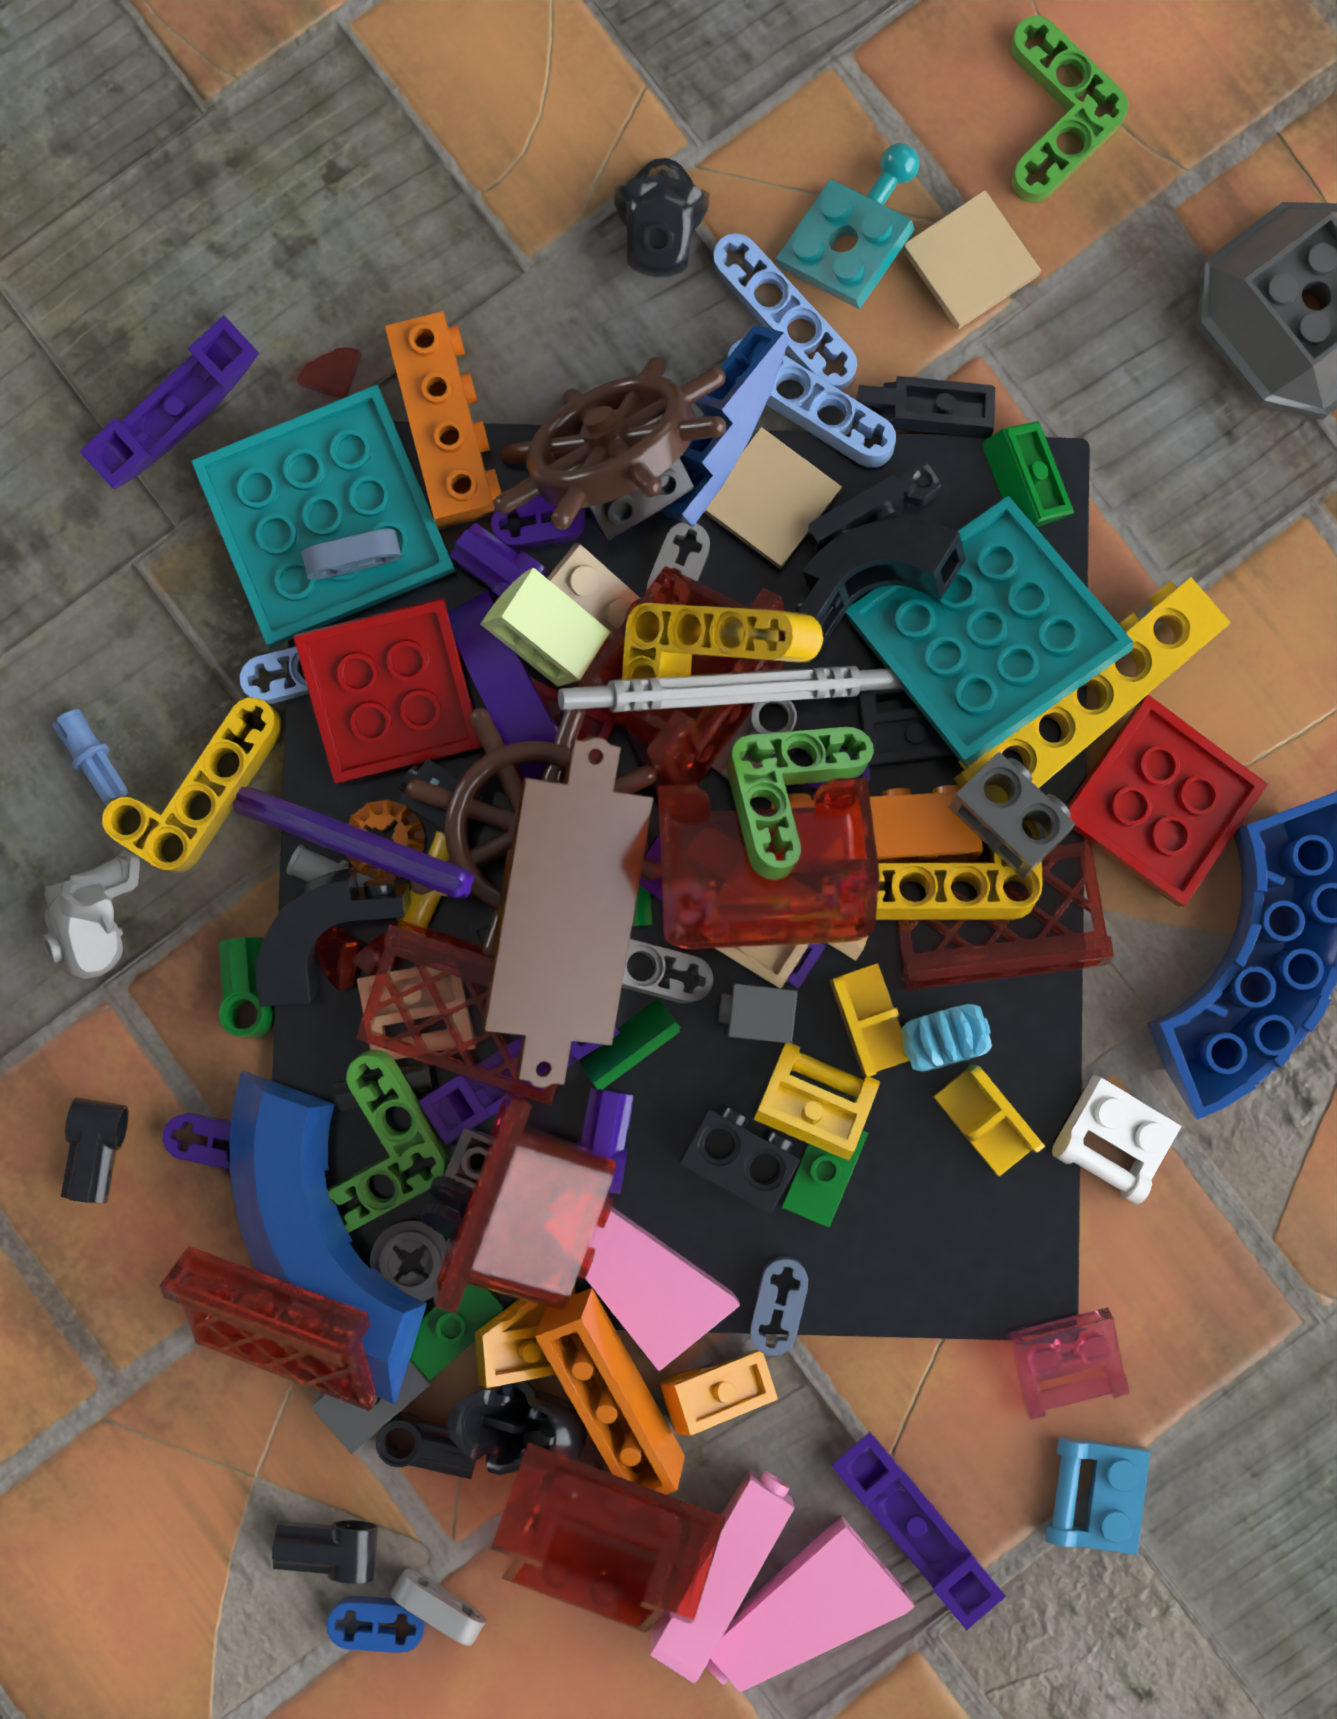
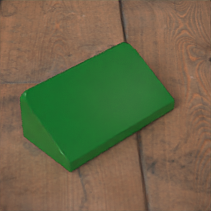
M1039 421L1003 428L983 441V450L1002 499L1009 496L1036 528L1074 513Z
M655 1000L617 1028L620 1034L613 1037L612 1045H601L581 1058L580 1063L596 1088L602 1090L678 1034L681 1027L660 1000Z

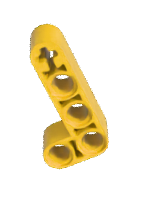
M654 603L639 604L632 609L626 623L622 680L691 676L692 654L806 662L814 658L821 649L823 642L822 628L813 616L800 613ZM778 631L786 632L785 641H778Z
M245 698L240 700L231 709L163 813L133 798L120 797L111 801L103 812L102 825L105 832L113 840L157 868L173 873H183L190 870L198 862L233 809L232 804L236 799V793L242 787L247 788L280 738L283 731V721L280 714L261 699ZM251 715L255 717L261 716L262 721L266 723L261 732L257 729H252L247 723ZM237 736L253 746L250 752L237 743L232 742L234 737ZM235 752L239 758V768L234 775L222 778L218 772V762L223 755ZM207 794L211 800V810L205 818L195 820L190 813L191 802L196 796ZM137 809L141 816V824L134 833L126 835L121 828V819L128 810ZM172 836H178L183 843V852L176 861L167 862L162 854L164 842Z
M1027 820L1022 822L1023 831L1028 837L1034 840H1041L1039 826L1035 821ZM988 847L989 863H861L851 866L844 872L840 880L837 899L839 907L846 915L859 920H1014L1029 914L1041 895L1043 886L1042 861L1024 879L990 847ZM961 881L968 882L974 886L978 897L969 902L960 901L953 895L951 885ZM1011 881L1019 882L1027 889L1029 898L1021 902L1012 901L1004 893L1003 885ZM885 882H891L888 895L889 902L883 901L885 891L882 890ZM905 882H917L925 889L926 898L918 902L908 901L901 895L899 887ZM856 883L865 884V889L869 892L866 901L858 900L857 892H854Z

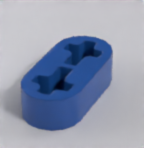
M349 1596L337 1602L329 1614L326 1625L327 1634L331 1641L340 1648L403 1653L409 1652L420 1643L427 1623L404 1609L393 1598ZM352 1610L356 1612V1620L373 1622V1626L360 1625L355 1634H348L347 1626L343 1623H338V1620L344 1619L347 1611ZM398 1614L407 1615L408 1624L416 1625V1628L410 1629L406 1638L398 1637L397 1628L381 1626V1623H395Z

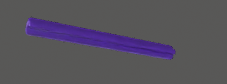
M242 787L236 793V799L232 805L234 810L241 815L453 898H466L471 893L474 876L467 869L254 788L247 789Z

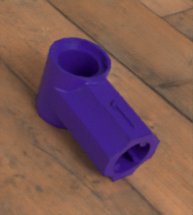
M476 522L464 531L450 554L451 560L492 589L490 592L496 599L517 578L531 568H535L545 578L551 573L530 555L522 551L518 554Z
M590 1088L582 1139L577 1141L570 1186L620 1195L628 1149H625L627 1130L630 1126L634 1095Z

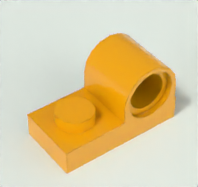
M759 1350L749 1351L710 1368L687 1370L670 1376L659 1383L674 1433L692 1436L778 1399L764 1354Z

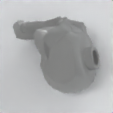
M123 850L113 860L92 870L71 875L69 880L55 885H45L44 895L48 905L45 910V920L49 933L42 936L44 948L52 964L59 962L68 975L79 979L98 978L112 970L121 959L123 953L121 936L123 933L121 927H118L113 921L114 908L111 900L113 897L132 891L138 886L140 867L138 855L130 850Z

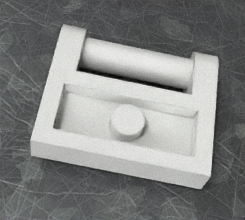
M1093 1075L1053 1145L1052 1155L1065 1164L1074 1162L1118 1188L1123 1198L1138 1205L1149 1195L1152 1187L1151 1179L1181 1126L1105 1079ZM1087 1131L1092 1132L1135 1158L1136 1160L1130 1171L1125 1170L1083 1145V1138Z

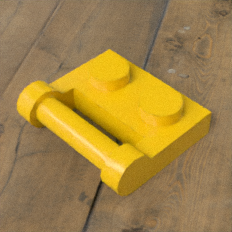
M785 1043L754 1120L849 1161L859 1141L880 1081L871 1077L861 1079L799 1052L800 1046ZM792 1070L855 1098V1101L851 1102L789 1074Z

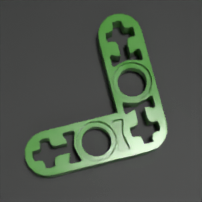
M1031 16L1022 20L1014 32L1011 42L1012 56L1067 111L1021 157L1013 172L1011 183L1017 197L1025 202L1038 203L1050 197L1118 130L1127 114L1129 105L1127 96L1122 89L1053 22L1045 17ZM1038 35L1043 37L1044 41L1041 48L1034 46L1028 49L1025 46L1027 36L1031 39ZM1057 50L1059 54L1054 57L1049 68H1046L1044 64L1047 56L1051 58L1054 51ZM1064 65L1076 67L1082 74L1081 84L1075 87L1062 85L1056 77V70ZM1092 84L1095 88L1091 96L1087 94L1084 102H1081L1079 98L1084 95L1089 85ZM1107 102L1113 105L1114 108L1111 116L1105 114L1100 118L1094 113L1098 105L1103 106ZM1066 132L1076 134L1082 140V151L1075 155L1064 154L1057 147V137ZM1048 157L1053 165L1047 170L1042 181L1043 185L1039 182H1035L1031 186L1027 184L1025 180L1028 171L1031 173L1037 172L1045 164Z
M853 727L755 734L741 737L735 742L726 761V770L748 858L752 868L760 876L772 880L785 878L792 872L801 854V844L785 785L848 780L859 777L865 771L874 753L873 743L870 737L863 731ZM844 746L850 754H857L855 760H850L848 753L839 752V750ZM792 748H801L811 755L813 764L807 767L798 766L789 759L787 751ZM774 751L776 753L775 758H770ZM744 755H750L753 762H761L759 768H753L750 761H742ZM826 756H830L828 762L826 763V762H825ZM756 797H764L770 800L776 808V814L770 817L757 814L752 809L750 800ZM775 831L772 842L776 853H785L781 861L776 860L774 853H765L771 841L769 832Z
M371 1049L363 1052L350 1064L347 1070L346 1081L349 1089L389 1154L328 1188L331 1204L335 1202L337 1205H342L351 1200L357 1193L360 1202L348 1211L345 1218L340 1214L348 1233L429 1190L434 1177H443L450 1163V1155L445 1144L420 1106L417 1097L395 1060L382 1050ZM366 1064L371 1070L378 1067L382 1070L383 1076L378 1080V1084L384 1094L388 1093L391 1088L397 1093L389 1096L380 1106L375 1102L381 1095L379 1086L374 1080L365 1082L361 1076L367 1070ZM393 1106L406 1109L412 1119L411 1128L404 1132L393 1130L386 1121L387 1109ZM418 1152L423 1158L432 1156L435 1159L436 1163L431 1168V1173L427 1168H422L412 1173L408 1179L406 1178L404 1170L410 1168L419 1158ZM384 1174L393 1181L395 1193L391 1198H379L371 1192L369 1179L372 1175Z

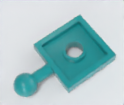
M897 143L888 147L880 160L882 174L866 196L830 178L776 257L779 267L860 310L915 230L912 219L884 206L897 184H905L911 181L918 173L920 160L915 149L904 143ZM852 235L858 238L856 245L849 251L840 253L832 249L836 240L842 236Z

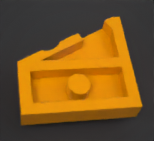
M568 1269L556 1271L546 1279L544 1284L538 1288H533L475 1332L479 1385L489 1388L556 1375L547 1357L543 1354L535 1335L547 1305L576 1294L574 1271Z

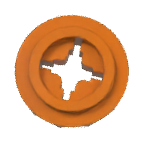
M391 800L370 802L350 817L349 825L364 831L371 827L374 830L377 828L384 832L397 821L398 823L394 828L395 832L392 835L394 842L422 853L424 852L425 833L422 823L411 809L401 803ZM346 856L359 873L372 879L391 878L395 880L401 878Z

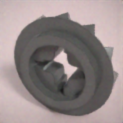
M422 1221L398 1222L387 1228L377 1238L370 1255V1268L374 1267L377 1272L394 1286L424 1302L438 1294L448 1281L452 1271L451 1247L447 1246V1241L442 1234L434 1231L432 1227H427ZM424 1244L427 1248L423 1252L424 1256L421 1258L420 1263L425 1268L424 1271L429 1277L423 1272L419 1273L413 1269L408 1274L404 1273L400 1279L397 1278L396 1275L401 1270L400 1267L404 1260L399 1255L400 1252L395 1248V1245L399 1249H404L411 1253L416 1248L420 1249Z

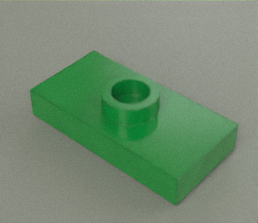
M862 1130L855 1151L849 1161L807 1143L781 1207L826 1227H830L868 1132Z
M474 1271L422 1318L410 1359L431 1381L475 1341V1332L507 1309V1307Z

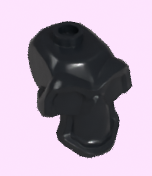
M667 158L654 159L647 163L634 178L623 185L614 187V206L619 218L627 226V263L632 270L655 278L672 277L682 273L688 267L692 232L701 224L708 211L709 193L705 190H700L693 184L691 177L675 160Z
M527 1380L501 1385L497 1392L481 1390L459 1400L451 1408L447 1422L449 1436L456 1446L470 1459L478 1460L486 1455L485 1464L488 1472L497 1475L516 1472L523 1467L541 1471L563 1472L575 1466L579 1460L587 1435V1428L572 1402L536 1390Z

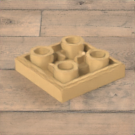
M986 190L906 242L902 248L910 263L957 330L1037 278L1042 271Z
M761 427L740 455L724 485L704 513L781 570L808 535L809 523L824 514L840 493L842 486Z

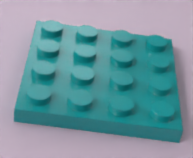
M378 384L191 461L264 640L270 648L294 639L295 634L318 629L456 572ZM392 529L396 531L401 552V558L385 565L326 579L311 580L307 578L301 551L320 543L375 530Z
M1009 496L957 531L960 533L966 561L941 600L910 587L891 585L874 589L851 605L845 612L847 620L887 669L892 670L903 690L965 767L1133 650V640Z

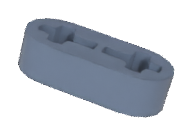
M392 529L375 530L320 543L301 551L306 576L311 580L326 579L385 565L401 558L396 531Z
M777 1257L765 1266L750 1322L751 1339L754 1346L768 1356H779L786 1353L793 1346L808 1290V1276L799 1261L791 1257ZM784 1267L792 1268L793 1278L799 1280V1284L797 1287H788L784 1303L776 1301L778 1286L770 1281L772 1274H781ZM774 1309L781 1310L780 1326L787 1331L786 1337H777L774 1344H767L765 1334L758 1331L761 1324H770Z

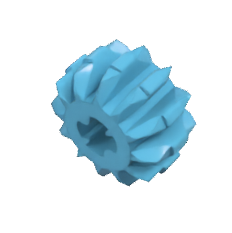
M965 1004L913 1019L907 1022L901 1029L904 1038L902 1044L906 1057H909L912 1069L920 1072L982 1056L992 1047L989 1037L991 1031L987 1018L984 1019L981 1007L973 1004Z

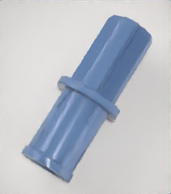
M74 709L59 716L56 719L57 722L52 723V728L73 758L72 767L74 770H83L105 805H108L117 798L125 797L128 794L127 788L107 757L110 750L106 744L100 743L89 727L81 710Z

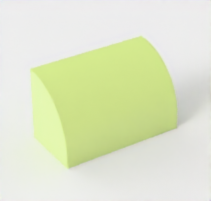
M531 568L523 573L504 591L480 624L556 686L580 681L611 632L535 568Z

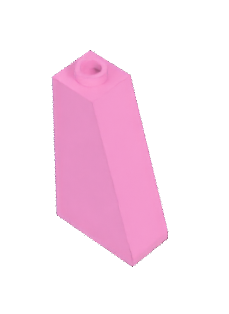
M567 1188L545 1206L550 1215L544 1219L542 1223L658 1371L663 1369L740 1306L739 1299L730 1289L588 1189L583 1188L577 1194H574L570 1188Z
M750 1469L748 1470L651 1625L650 1655L694 1684H696L795 1508L792 1497L787 1494L790 1487L768 1471H764L760 1477Z
M841 1515L738 1608L706 1666L721 1684L725 1685L730 1681L739 1692H742L907 1614L915 1606L910 1593Z

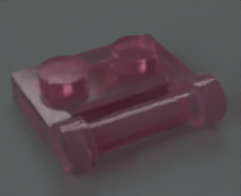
M1108 1307L1009 1333L1022 1397L1030 1420L1046 1416L1045 1411L1069 1404L1112 1394L1113 1398L1129 1394V1386L1123 1369L1114 1317ZM1104 1366L1105 1374L1039 1391V1382Z

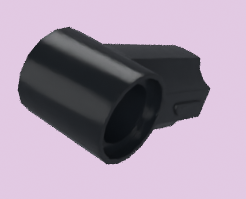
M77 1097L73 1100L68 1111L65 1127L66 1142L70 1143L61 1197L84 1203L104 1204L108 1202L116 1150L122 1147L127 1132L129 1120L128 1106Z
M399 1412L381 1428L376 1439V1449L379 1457L385 1464L392 1467H405L409 1465L472 1479L476 1460L467 1457L451 1440L447 1425L423 1420L411 1412ZM395 1428L409 1430L415 1439V1446L407 1451L396 1449L390 1442L389 1432Z
M341 1520L332 1523V1525L280 1521L277 1524L273 1541V1569L328 1574L329 1579L341 1583L359 1584L371 1582L374 1580L378 1525L360 1520Z

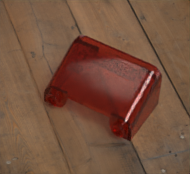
M832 779L822 784L816 790L814 807L791 808L801 844V854L792 872L785 878L778 880L764 878L752 868L737 810L711 811L708 794L703 789L689 784L658 786L665 939L671 945L679 948L701 949L846 943L859 941L870 935L876 925L880 872L868 779ZM776 809L754 810L757 814L765 817L776 814ZM775 831L769 832L771 841L765 853H774L776 860L781 861L785 853H776L772 842Z

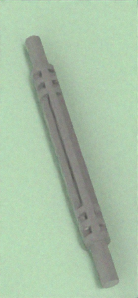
M856 666L610 680L608 686L559 689L558 703L561 710L609 707L611 712L852 697L857 696L860 691L902 688L891 669L858 670Z

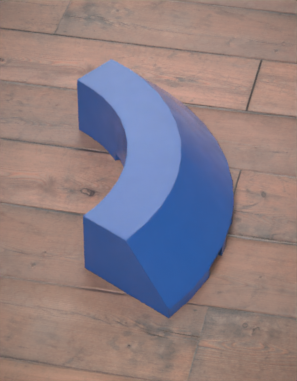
M1337 791L1237 829L1233 836L1241 865L1242 893L1237 925L1230 945L1215 971L1195 994L1169 1013L1147 1023L1164 1068L1195 1120L1204 1118L1236 1102L1255 1090L1256 1086L1277 1068H1281L1291 1058L1289 1057L1290 1054L1301 1044L1306 1035L1314 1030L1331 1002L1329 998L1337 984Z
M242 1071L232 1111L230 1176L234 1206L241 1234L254 1269L270 1299L288 1325L316 1355L336 1372L363 1390L393 1404L397 1402L427 1303L408 1295L394 1286L377 1272L374 1267L368 1268L350 1245L353 1240L343 1224L336 1203L331 1204L326 1186L325 1171L329 1170L328 1138L335 1104L247 1071Z

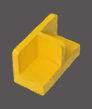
M878 963L830 979L829 983L862 1076L870 1077L877 1074L876 1072L909 1061L910 1059L906 1057L902 1044L904 1038L897 1019L899 1013L897 1008L893 1007Z
M970 1064L932 1096L999 1177L1030 1151L1037 1153L1045 1147L979 1065Z

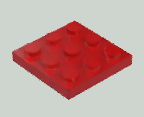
M444 597L294 635L334 784L425 762L427 758L433 760L482 747L470 722V714L474 709Z
M1147 695L1138 702L1066 807L1071 814L1069 818L1076 823L1072 829L1177 907L1186 906L1268 784L1153 697Z

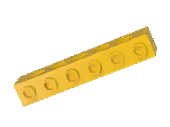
M1192 577L1188 578L1178 587L1170 580L1148 599L1153 606L1148 613L1139 619L1133 612L1119 624L1133 640V650L1127 655L1132 657L1136 664L1134 677L1122 675L1117 670L1115 663H1113L1084 684L1093 688L1098 695L1099 703L1096 710L1086 709L1079 703L1077 698L1078 689H1076L967 767L961 761H958L964 770L954 780L959 786L963 787L998 752L1002 754L1004 750H1012L1021 756L1023 765L1032 776L1031 782L1037 788H1040L1231 622ZM1155 621L1164 622L1171 627L1174 635L1172 644H1163L1157 640L1153 632ZM1042 718H1051L1059 724L1061 737L1057 743L1048 742L1040 735L1039 722ZM987 785L984 787V793L990 801L998 804L1008 802L1007 794L1001 787L997 785Z

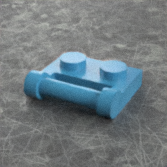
M1058 1437L1056 1453L1061 1455L1053 1523L1047 1524L1045 1541L1064 1547L1078 1546L1138 1555L1150 1451L1143 1447L1073 1437ZM1081 1459H1093L1085 1527L1073 1526Z

